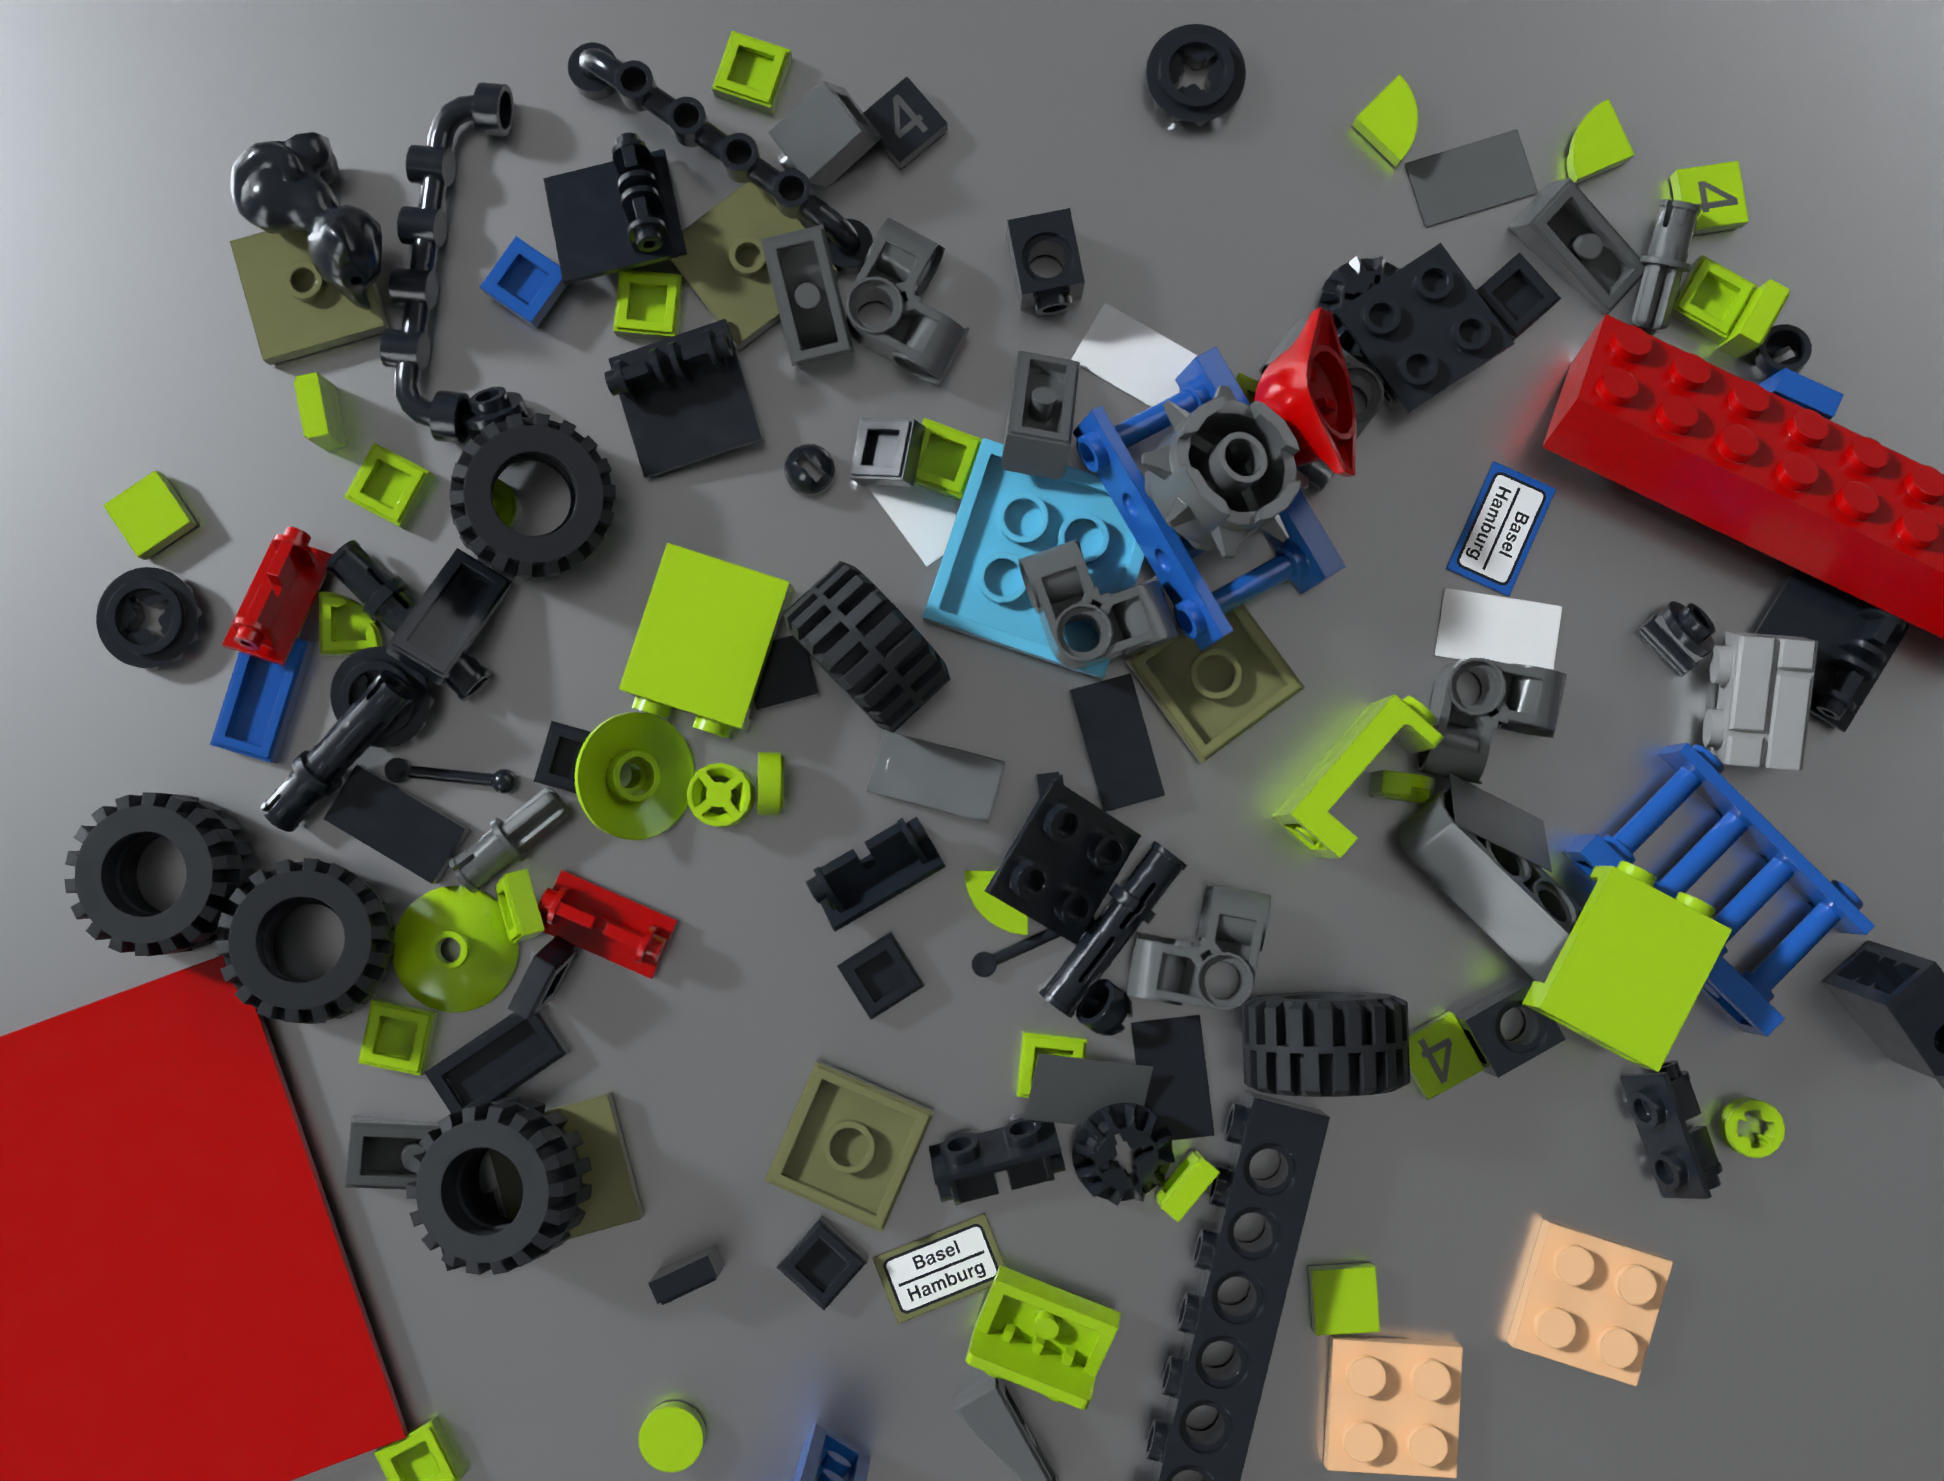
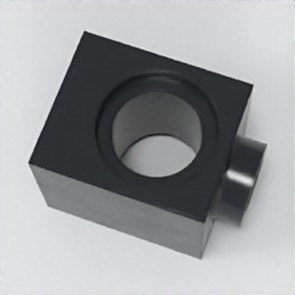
M1070 208L1007 220L1006 240L1020 310L1035 308L1037 314L1048 315L1073 307V300L1082 299L1085 280ZM1039 255H1051L1061 262L1063 270L1054 277L1043 278L1031 270L1029 263Z
M1515 979L1454 1014L1484 1067L1483 1072L1499 1078L1566 1040L1555 1021L1522 1004L1533 982ZM1519 1007L1525 1015V1030L1519 1038L1507 1041L1501 1033V1019L1509 1009Z

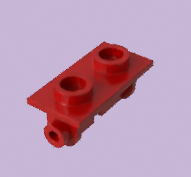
M287 527L284 534L274 535L222 646L284 666L328 573L325 569L326 563L333 554L309 547L311 536L295 527Z
M564 870L560 871L553 889L547 888L538 905L539 911L542 913L541 918L545 929L543 932L554 937L559 936L579 948L650 979L654 977L678 920Z

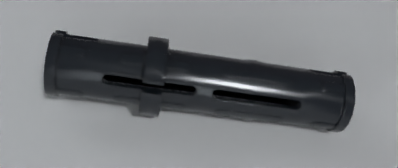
M351 540L341 546L326 563L325 569L340 580L364 604L363 612L372 621L380 619L394 633L397 632L418 603L408 593L409 585L399 576L392 578L360 547L356 540ZM467 651L445 683L458 695L461 701H466L483 687L489 680L492 672Z
M381 671L360 698L331 727L324 738L311 751L301 752L293 761V771L288 775V778L261 805V810L266 811L264 814L266 819L278 829L292 832L296 830L312 808L324 796L330 797L334 795L342 786V777L351 765L363 755L390 722L414 700L415 694L409 691L411 689L410 685L399 675L391 671Z
M1153 841L1150 845L1152 847L1121 887L1118 884L1112 887L1108 893L1113 897L1086 934L1079 940L1048 984L1039 991V994L1066 1016L1070 1018L1074 1016L1075 1010L1103 973L1110 967L1113 960L1141 923L1145 921L1147 924H1150L1156 916L1152 909L1179 873L1187 867L1183 861L1156 841Z

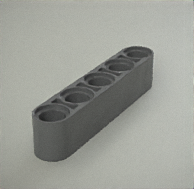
M1445 788L1398 828L1397 836L1403 851L1412 862L1535 981L1545 983L1583 908L1540 866L1455 824L1451 788Z

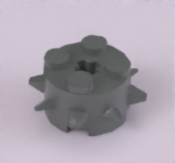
M1220 385L1213 399L1202 404L1192 413L1168 400L1163 407L1173 430L1165 436L1156 450L1141 455V465L1148 469L1144 474L1145 492L1153 500L1167 525L1186 538L1196 549L1213 551L1218 547L1222 557L1229 559L1235 557L1241 540L1260 528L1282 542L1288 539L1289 535L1279 514L1288 508L1298 491L1309 487V477L1296 468L1294 455L1300 449L1298 441L1285 420L1262 402L1255 400L1251 405H1247L1237 401L1229 386Z

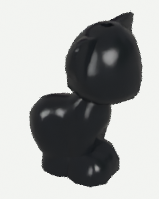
M315 132L296 134L286 141L258 142L244 150L233 164L231 172V194L234 205L241 216L251 224L270 234H281L291 231L307 232L310 259L321 277L332 287L339 290L355 306L364 310H371L366 289L374 284L381 273V225L363 209L350 205L341 206L340 201L329 187L339 170L329 138Z

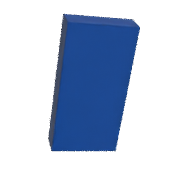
M297 638L284 666L239 652L210 745L278 764L315 643Z

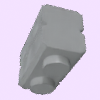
M1725 632L1724 646L1716 645L1714 647L1710 661L1711 682L1719 684L1717 709H1708L1703 722L1704 746L1712 747L1711 753L1721 763L1736 766L1803 770L1818 641L1796 636Z

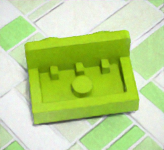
M1000 1265L975 1322L965 1361L968 1365L983 1370L994 1378L1008 1380L1041 1393L1052 1401L1066 1403L1081 1410H1086L1092 1399L1096 1375L1119 1328L1121 1312Z

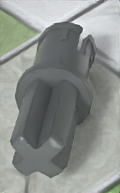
M1669 199L1660 200L1656 225L1647 255H1641L1639 263L1645 264V269L1632 315L1633 324L1653 330H1663L1668 327L1682 273L1690 272L1692 266L1686 263L1698 216L1702 209L1700 205L1674 200L1673 203Z
M550 787L542 789L505 820L502 821L499 818H495L491 821L492 829L448 862L450 869L453 871L459 869L454 873L455 877L467 890L476 893L481 886L514 860L524 861L528 857L527 849L567 818L569 812L566 803Z

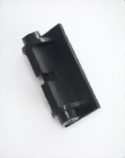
M917 816L908 822H905L902 817L897 820L898 823L865 841L864 843L871 854L860 860L854 849H851L821 868L818 866L813 869L816 876L805 882L816 902L821 904L834 932L946 867Z
M1674 1060L1664 1062L1659 1072L1653 1071L1654 1073L1625 1074L1621 1076L1629 1099L1630 1112L1637 1122L1650 1159L1651 1172L1659 1184L1663 1198L1708 1199L1712 1197L1710 1190L1721 1185L1718 1174L1723 1171V1167L1718 1161L1707 1127L1696 1126L1690 1130L1687 1128L1685 1121L1702 1114L1690 1082L1689 1072L1686 1070L1681 1071L1678 1061Z
M1019 1118L1002 1128L975 1135L970 1133L957 1134L949 1137L943 1143L929 1146L934 1182L937 1185L941 1202L954 1200L956 1206L999 1194L994 1173L1007 1171L1011 1190L1046 1181H1054L1055 1173L1066 1171L1053 1122Z

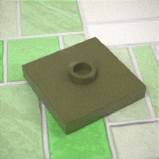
M751 182L742 185L684 229L683 235L688 255L669 259L716 321L727 319L733 342L739 350L780 320L761 239L805 229L798 219H791L781 214L776 206L775 199ZM834 266L835 274L837 277L838 271L837 268Z
M264 231L230 241L262 359L267 364L274 365L381 334L386 329H390L377 282L375 281L373 285L366 289L371 310H364L355 306L339 290L328 284L315 269L309 255L307 232L291 231L281 234H270Z
M1244 604L1225 614L1234 631L1200 651L1194 639L1188 638L1176 624L1179 633L1177 638L1136 653L1126 661V664L1200 764L1305 688Z
M817 1059L764 1181L883 1233L933 1117L934 1110Z
M605 1093L545 1110L544 1115L559 1111L568 1119L562 1128L566 1134L578 1131L584 1144L576 1147L580 1159L590 1157L592 1171L582 1174V1183L592 1185L591 1199L577 1205L586 1214L579 1226L568 1230L571 1234L569 1239L640 1220L644 1213L612 1093ZM489 1148L506 1217L514 1220L523 1200V1184L520 1174L507 1156Z

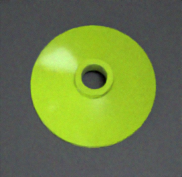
M627 712L612 716L599 724L589 734L580 749L575 767V788L579 803L590 821L600 830L611 836L626 840H644L657 836L669 829L681 817L688 805L687 789L691 778L694 776L692 755L680 732L661 717L643 712ZM624 764H627L632 772L631 780L626 786H622L620 782V771Z
M461 885L440 887L420 896L405 910L393 936L395 950L394 957L392 958L400 982L408 993L420 1003L443 1012L471 1011L493 1001L511 982L520 958V942L515 944L512 941L509 942L498 899L480 889L476 893H472ZM448 937L455 939L461 948L460 956L454 962L445 960L440 951L442 942Z

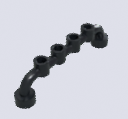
M596 42L582 44L572 52L568 60V74L576 90L582 96L591 100H602L610 97L618 90L626 107L637 112L647 110L669 125L678 143L686 147L699 146L721 161L730 179L738 183L751 182L775 199L778 210L785 217L791 219L803 218L814 226L823 224L832 262L837 271L846 275L860 273L867 253L873 243L870 230L858 220L845 219L826 202L812 193L810 181L803 172L795 169L781 172L761 159L757 144L752 137L744 133H734L728 136L709 123L705 109L697 99L692 97L675 99L657 87L650 68L643 62L631 60L623 63L616 59L614 53L607 46Z
M480 82L475 89L474 95L460 96L444 104L432 120L428 132L427 146L411 145L406 155L407 178L411 183L421 184L418 207L403 206L398 214L397 233L399 240L402 244L413 245L410 268L395 267L390 274L388 285L390 301L393 305L404 306L401 330L386 329L383 332L380 342V358L385 367L396 368L394 377L395 396L402 411L414 422L430 427L432 436L436 441L462 444L467 440L468 430L464 425L461 415L470 406V397L467 393L439 390L431 402L423 397L420 391L421 372L426 369L430 359L431 348L427 335L430 309L435 307L439 294V282L435 273L438 249L444 245L447 236V218L444 212L447 186H451L454 181L456 170L455 156L452 150L453 140L457 129L468 121H474V126L479 134L507 136L513 124L514 101L512 91L507 84Z

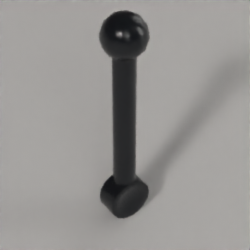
M403 758L389 760L384 769L387 779L395 783H405L410 778L474 784L493 786L494 790L501 794L511 792L517 783L516 776L508 769H500L494 774L412 766L408 760Z
M1093 916L1085 932H1087L1089 928L1092 926V924L1095 922V916ZM1046 929L993 954L986 951L979 952L972 960V969L980 977H989L995 972L997 965L1061 936L1050 929Z

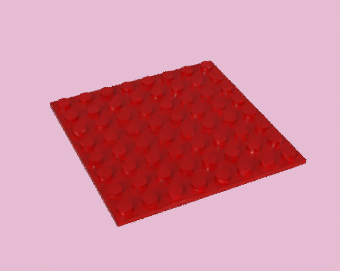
M222 956L0 1036V1481H291L404 1439L408 1434L264 1017L257 1013L258 1009L252 1005L244 1004L235 995L238 990L234 984L225 981L220 970L226 967L225 959Z

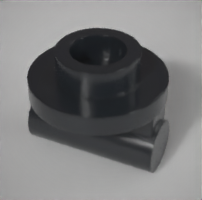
M499 386L487 388L474 394L469 399L470 406L461 415L464 425L468 430L469 440H474L481 433V429L494 421L496 425L506 421V417L509 415L521 413L522 417H531L527 413L521 394L506 392L504 387Z
M1672 601L1657 615L1654 614L1649 617L1636 630L1680 677L1691 671L1715 647L1711 636L1716 631L1715 626L1708 615L1693 603L1684 606L1681 603Z

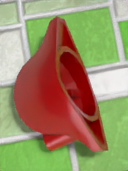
M1320 307L1310 314L1299 337L1292 346L1271 362L1264 371L1257 385L1254 401L1266 404L1287 423L1298 441L1300 449L1294 455L1296 467L1322 460L1334 473L1344 477L1355 476L1356 412L1353 392L1332 312Z

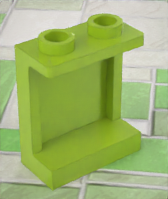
M667 543L619 690L635 696L632 708L664 719H669L673 708L695 715L693 728L729 739L732 728L748 732L751 723L749 714L781 616L789 608L795 589L789 581Z
M1393 694L1370 703L1271 817L1318 858H1341L1358 838L1328 811L1391 739L1409 754L1436 748L1444 739L1432 727L1437 722V718L1421 702L1409 695L1401 700L1397 695Z
M1620 861L1617 868L1614 866H1595L1589 878L1597 883L1545 983L1533 981L1522 1004L1637 1066L1659 1072L1732 929L1712 919L1716 909L1706 902L1683 892H1678L1674 899L1655 889L1653 886L1657 877L1634 864Z

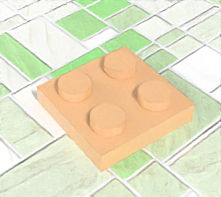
M1543 1219L1506 1342L1514 1348L1637 1387L1673 1261L1654 1253Z
M1344 1334L1329 1335L1323 1452L1325 1468L1328 1471L1457 1478L1463 1347L1457 1341Z

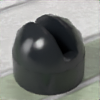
M1789 324L1773 326L1763 344L1755 349L1754 359L1756 366L1766 378L1773 376L1784 368L1799 373L1811 356L1812 344L1808 335L1796 326ZM1789 350H1792L1795 355L1780 363L1773 360Z
M804 444L798 446L791 451L785 461V477L790 487L802 496L815 497L822 495L830 489L835 480L836 468L829 452L819 445ZM803 455L806 456L824 475L816 482L803 467L796 463L798 458Z
M1108 979L1098 980L1076 1009L1078 1021L1091 1031L1102 1036H1112L1123 1032L1125 1029L1122 1025L1123 1021L1126 1019V1016L1132 1018L1133 1015L1130 998L1121 988Z

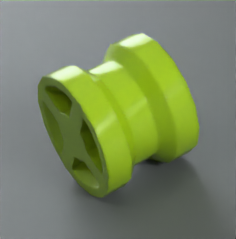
M725 763L708 764L699 769L689 782L687 789L688 806L693 815L704 824L721 828L732 827L743 822L753 811L756 801L755 786L750 777L740 768Z

